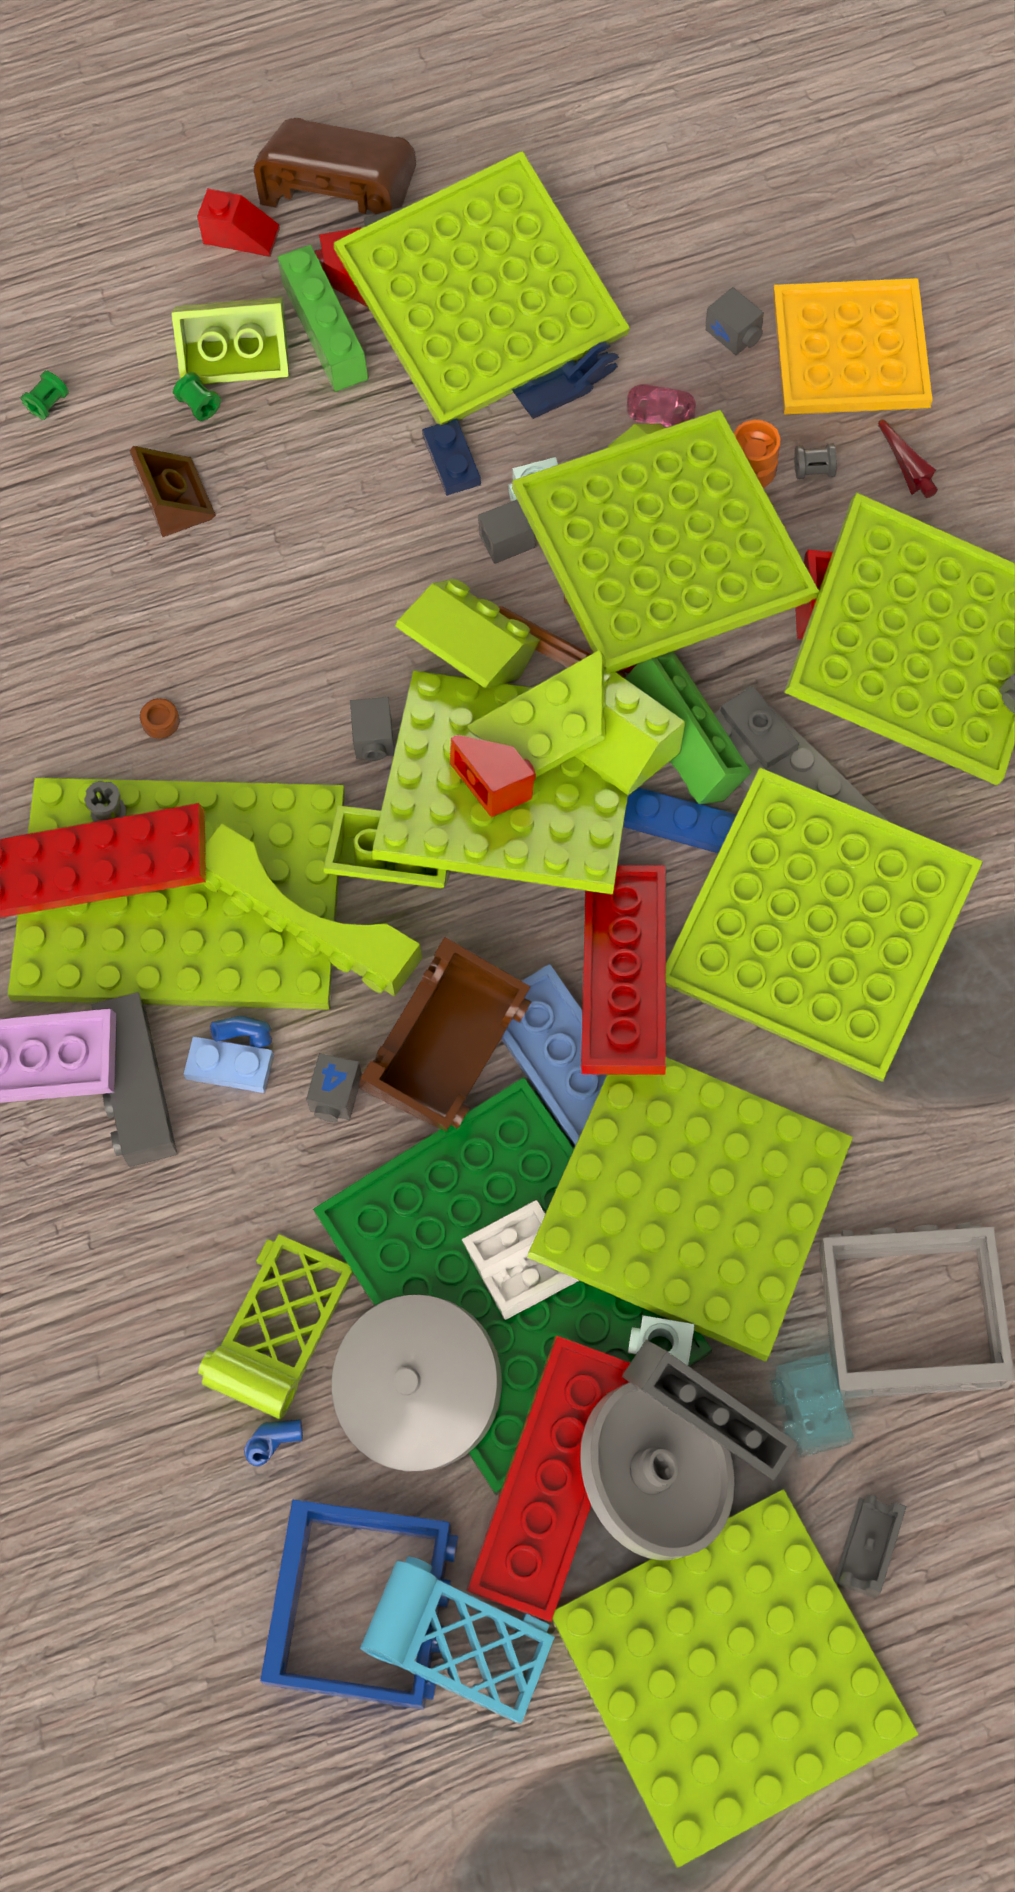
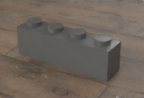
M139 992L91 1004L92 1010L111 1009L116 1013L114 1093L103 1094L108 1118H115L117 1131L111 1132V1140L116 1156L122 1155L128 1166L133 1167L178 1155L146 1007Z
M645 1340L622 1376L774 1481L798 1444L795 1440L675 1356L648 1340Z

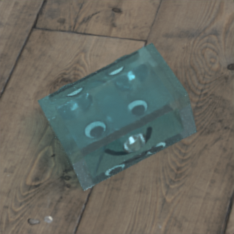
M825 1353L778 1365L775 1372L776 1379L770 1380L771 1389L776 1405L784 1404L788 1421L783 1422V1430L787 1436L798 1443L796 1448L799 1458L850 1445L854 1436L829 1354Z

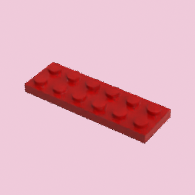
M199 803L0 839V918L206 882L205 810Z
M617 865L613 894L585 890L581 1074L666 1075L665 865Z
M555 1336L466 1591L546 1621H552L591 1507L581 1470V1442L584 1428L592 1410L605 1395L622 1385L630 1383L622 1377L630 1362L560 1336Z

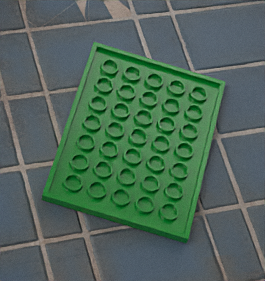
M524 1077L467 1112L458 1129L450 1125L447 1132L441 1129L313 1209L318 1220L374 1307L386 1300L405 1295L432 1296L462 1307L473 1315L487 1331L495 1346L502 1374L501 1398L497 1413L488 1432L468 1454L495 1496L502 1489L555 1336H560L631 1363L636 1354L628 1353L632 1327L641 1328L642 1316L667 1319L582 1281L564 1288L506 1320L503 1318L466 1250L462 1239L536 1200L546 1214L574 1151ZM693 1331L689 1367L712 1352V1348L703 1335L696 1331ZM657 1336L650 1340V1342L667 1352L672 1349L671 1342L665 1337Z

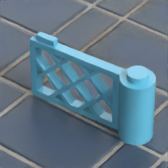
M408 1556L405 1562L396 1561L360 1649L381 1661L410 1671L516 1723H522L554 1640V1636L546 1633L549 1624L527 1613L523 1614L521 1620L437 1580L430 1573L432 1566L420 1559ZM441 1595H444L455 1601L461 1620L441 1628L435 1609ZM467 1607L478 1613L469 1616ZM487 1616L494 1620L500 1639L480 1646L472 1621ZM431 1624L433 1632L426 1634L428 1626ZM464 1625L472 1651L452 1659L444 1633ZM506 1626L516 1630V1632L508 1635ZM526 1635L538 1641L539 1644L533 1659L519 1665L511 1640ZM435 1637L444 1663L428 1668L415 1662L422 1642ZM503 1644L511 1669L491 1677L483 1652ZM475 1656L483 1682L467 1687L461 1684L455 1664ZM447 1669L449 1677L438 1672ZM529 1669L524 1679L522 1671ZM513 1675L520 1691L514 1709L500 1702L494 1685ZM486 1687L489 1697L478 1691Z

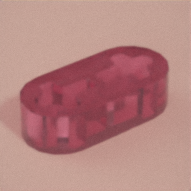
M640 384L634 386L627 395V412L635 421L647 424L661 423L664 427H671L695 418L696 401L688 392ZM641 400H648L645 407L638 406ZM677 406L684 407L681 414L674 413Z

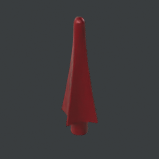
M880 420L878 426L896 457L911 495L918 490L921 491L925 498L935 495L938 489L933 483L932 477L936 469L907 445L885 420Z

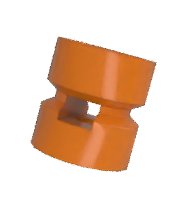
M755 419L745 421L736 428L734 435L764 488L776 476L781 437L778 430L771 423Z

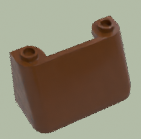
M290 118L280 125L258 153L253 170L260 205L277 208L282 195H284L285 199H292L294 191L297 189L354 200L358 202L359 213L366 214L368 209L376 215L403 206L416 167V156L414 148L406 139L401 137H391L311 122L301 118Z
M444 937L434 954L435 958L423 974L421 982L384 1044L380 1046L376 1059L370 1061L362 1074L359 1088L373 1097L447 1132L450 1125L457 1129L459 1128L470 1109L469 1106L464 1104V1101L512 1019L520 1023L532 1001L525 998L530 989L529 985Z

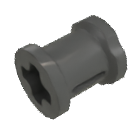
M834 443L827 444L826 448L804 449L803 446H796L794 463L797 479H804L805 475L827 474L828 477H835L837 457Z
M98 781L87 788L84 801L87 808L91 811V817L94 822L113 819L110 814L114 812V818L126 816V807L120 799V792L112 782ZM97 792L100 793V795H101L100 798L97 797V795H96Z

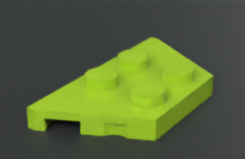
M600 650L596 651L467 725L469 731L479 739L513 746L523 759L530 761L537 778L605 739L606 720L603 717V709L606 705V690L603 687V667H606V659Z

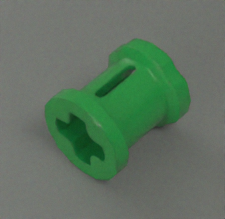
M47 370L40 375V382L30 393L24 392L20 397L23 405L41 420H45L49 416L48 410L59 398H65L69 394V390L63 381Z
M190 372L177 381L173 388V394L179 402H185L192 409V414L198 421H204L217 412L221 404V397L215 391L206 389L201 384L200 377L196 373Z

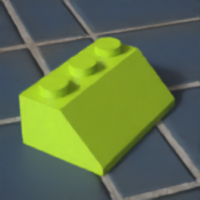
M283 297L175 306L171 312L180 379L190 372H194L200 377L201 384L289 377Z
M456 579L432 583L398 619L395 625L396 628L485 689L520 679L540 641L529 633L530 628L515 619H508L499 613L500 608L496 604L486 599H478L469 593L470 588L466 584Z
M603 667V687L606 690V705L603 709V717L606 720L605 739L575 755V757L629 796L680 753L685 721L616 672L610 673L609 670L605 671Z
M337 805L323 868L324 873L445 888L450 878L451 871L372 859V849L381 811Z

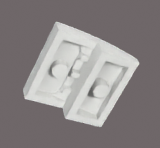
M537 1200L462 1239L477 1271L505 1320L580 1281L527 1258L545 1216Z

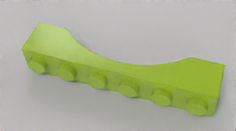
M220 824L205 844L206 882L202 883L205 887L214 892L220 889L229 894L231 901L246 912H250L251 909L263 915V920L276 931L282 932L285 929L294 934L297 942L311 952H316L317 949L328 955L329 961L341 971L348 973L352 970L362 976V981L375 992L382 993L386 991L395 997L422 960L420 944L386 923L373 925L343 924L318 917L300 908L284 896L269 879L259 861L254 843L224 824Z

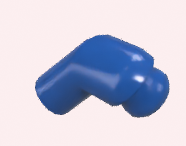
M235 1016L214 1021L210 1024L211 1035L216 1042L247 1035L250 1037V1045L252 1047L269 1046L272 1042L269 1033L272 1029L266 1021L246 1016Z
M301 1419L261 1424L245 1445L244 1453L249 1464L262 1466L267 1463L281 1443L303 1441Z

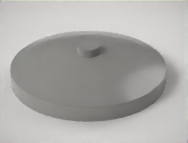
M405 1295L395 1297L368 1310L354 1323L345 1335L333 1366L332 1397L337 1417L344 1432L351 1442L367 1457L381 1465L397 1470H434L450 1465L467 1455L488 1432L497 1413L501 1398L502 1374L495 1346L487 1331L473 1315L462 1307L432 1296Z
M627 1383L612 1390L597 1403L587 1420L583 1432L581 1470L589 1501L604 1527L623 1546L632 1552L650 1559H678L699 1552L707 1547L722 1531L732 1508L735 1484L730 1451L632 1383Z

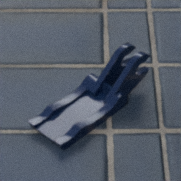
M601 342L592 347L578 363L571 360L557 370L530 380L526 384L512 389V391L531 418L534 419L590 393L595 383L618 367L616 363L607 364L620 357L616 353L608 354V352L599 354L611 347L609 343Z

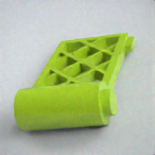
M278 1234L275 1242L269 1239L266 1240L256 1260L257 1264L262 1265L221 1346L217 1347L214 1352L211 1350L207 1351L199 1366L198 1374L203 1376L202 1385L281 1420L292 1404L298 1383L353 1273L347 1263ZM285 1249L299 1255L303 1268L280 1276L276 1262L282 1250ZM306 1259L315 1262V1264L308 1266ZM329 1268L341 1274L334 1287L320 1292L317 1291L312 1273ZM273 1270L275 1278L267 1280ZM307 1276L313 1294L289 1302L283 1284ZM278 1286L284 1305L261 1313L257 1303L261 1291ZM329 1298L325 1307H323L321 1300ZM316 1302L320 1312L317 1323L299 1329L292 1310ZM254 1306L256 1315L248 1317ZM288 1312L294 1332L270 1340L264 1321ZM260 1323L266 1342L252 1347H246L235 1342L242 1328ZM310 1335L305 1345L302 1337ZM297 1339L302 1353L295 1367L278 1361L274 1347ZM269 1350L271 1357L260 1352Z

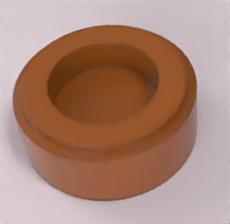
M153 699L147 702L140 711L141 725L145 733L150 737L157 739L169 737L179 727L180 717L177 708L167 699Z

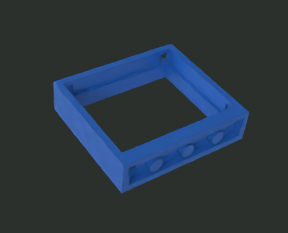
M292 1499L260 1682L265 1686L424 1709L426 1699H434L436 1684L414 1674L412 1692L291 1674L286 1673L312 1522L433 1539L435 1543L430 1573L437 1580L451 1586V1580L444 1579L447 1561H455L458 1535H451L452 1528L450 1522ZM441 1595L435 1609L437 1617L439 1616L440 1607H448L449 1598ZM429 1624L426 1634L433 1632L431 1624ZM435 1637L422 1642L417 1654L416 1662L428 1668H431L433 1652L441 1653Z

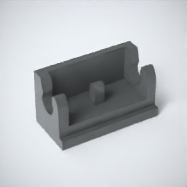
M866 1495L864 1499L859 1498L835 1574L834 1581L836 1585L876 1599L882 1591L907 1506L896 1502L890 1505L877 1501V1497L874 1495Z

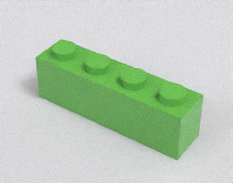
M311 244L278 256L282 284L334 391L336 392L368 380L365 353Z
M674 651L638 663L625 679L685 721L680 753L670 763L677 769L686 783L689 793L696 799L698 804L725 801L750 775L749 767Z

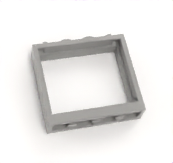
M970 1222L958 1224L956 1229L939 1230L937 1225H922L915 1227L913 1232L897 1233L895 1228L886 1227L872 1230L871 1235L854 1236L853 1231L843 1230L841 1234H829V1237L822 1239L819 1251L836 1399L1005 1389L1015 1380L994 1227H981V1225H970ZM976 1251L991 1357L990 1364L848 1373L836 1260Z

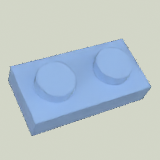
M193 1036L184 1070V1077L186 1080L265 1093L274 1054L269 1049L223 1041L216 1042L211 1039Z

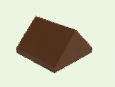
M133 446L130 449L138 480L162 538L210 521L216 516L191 457Z

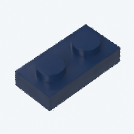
M457 418L444 425L437 424L422 429L423 439L446 496L481 485L480 474Z

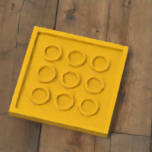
M918 278L774 285L773 301L784 415L931 408L932 391Z

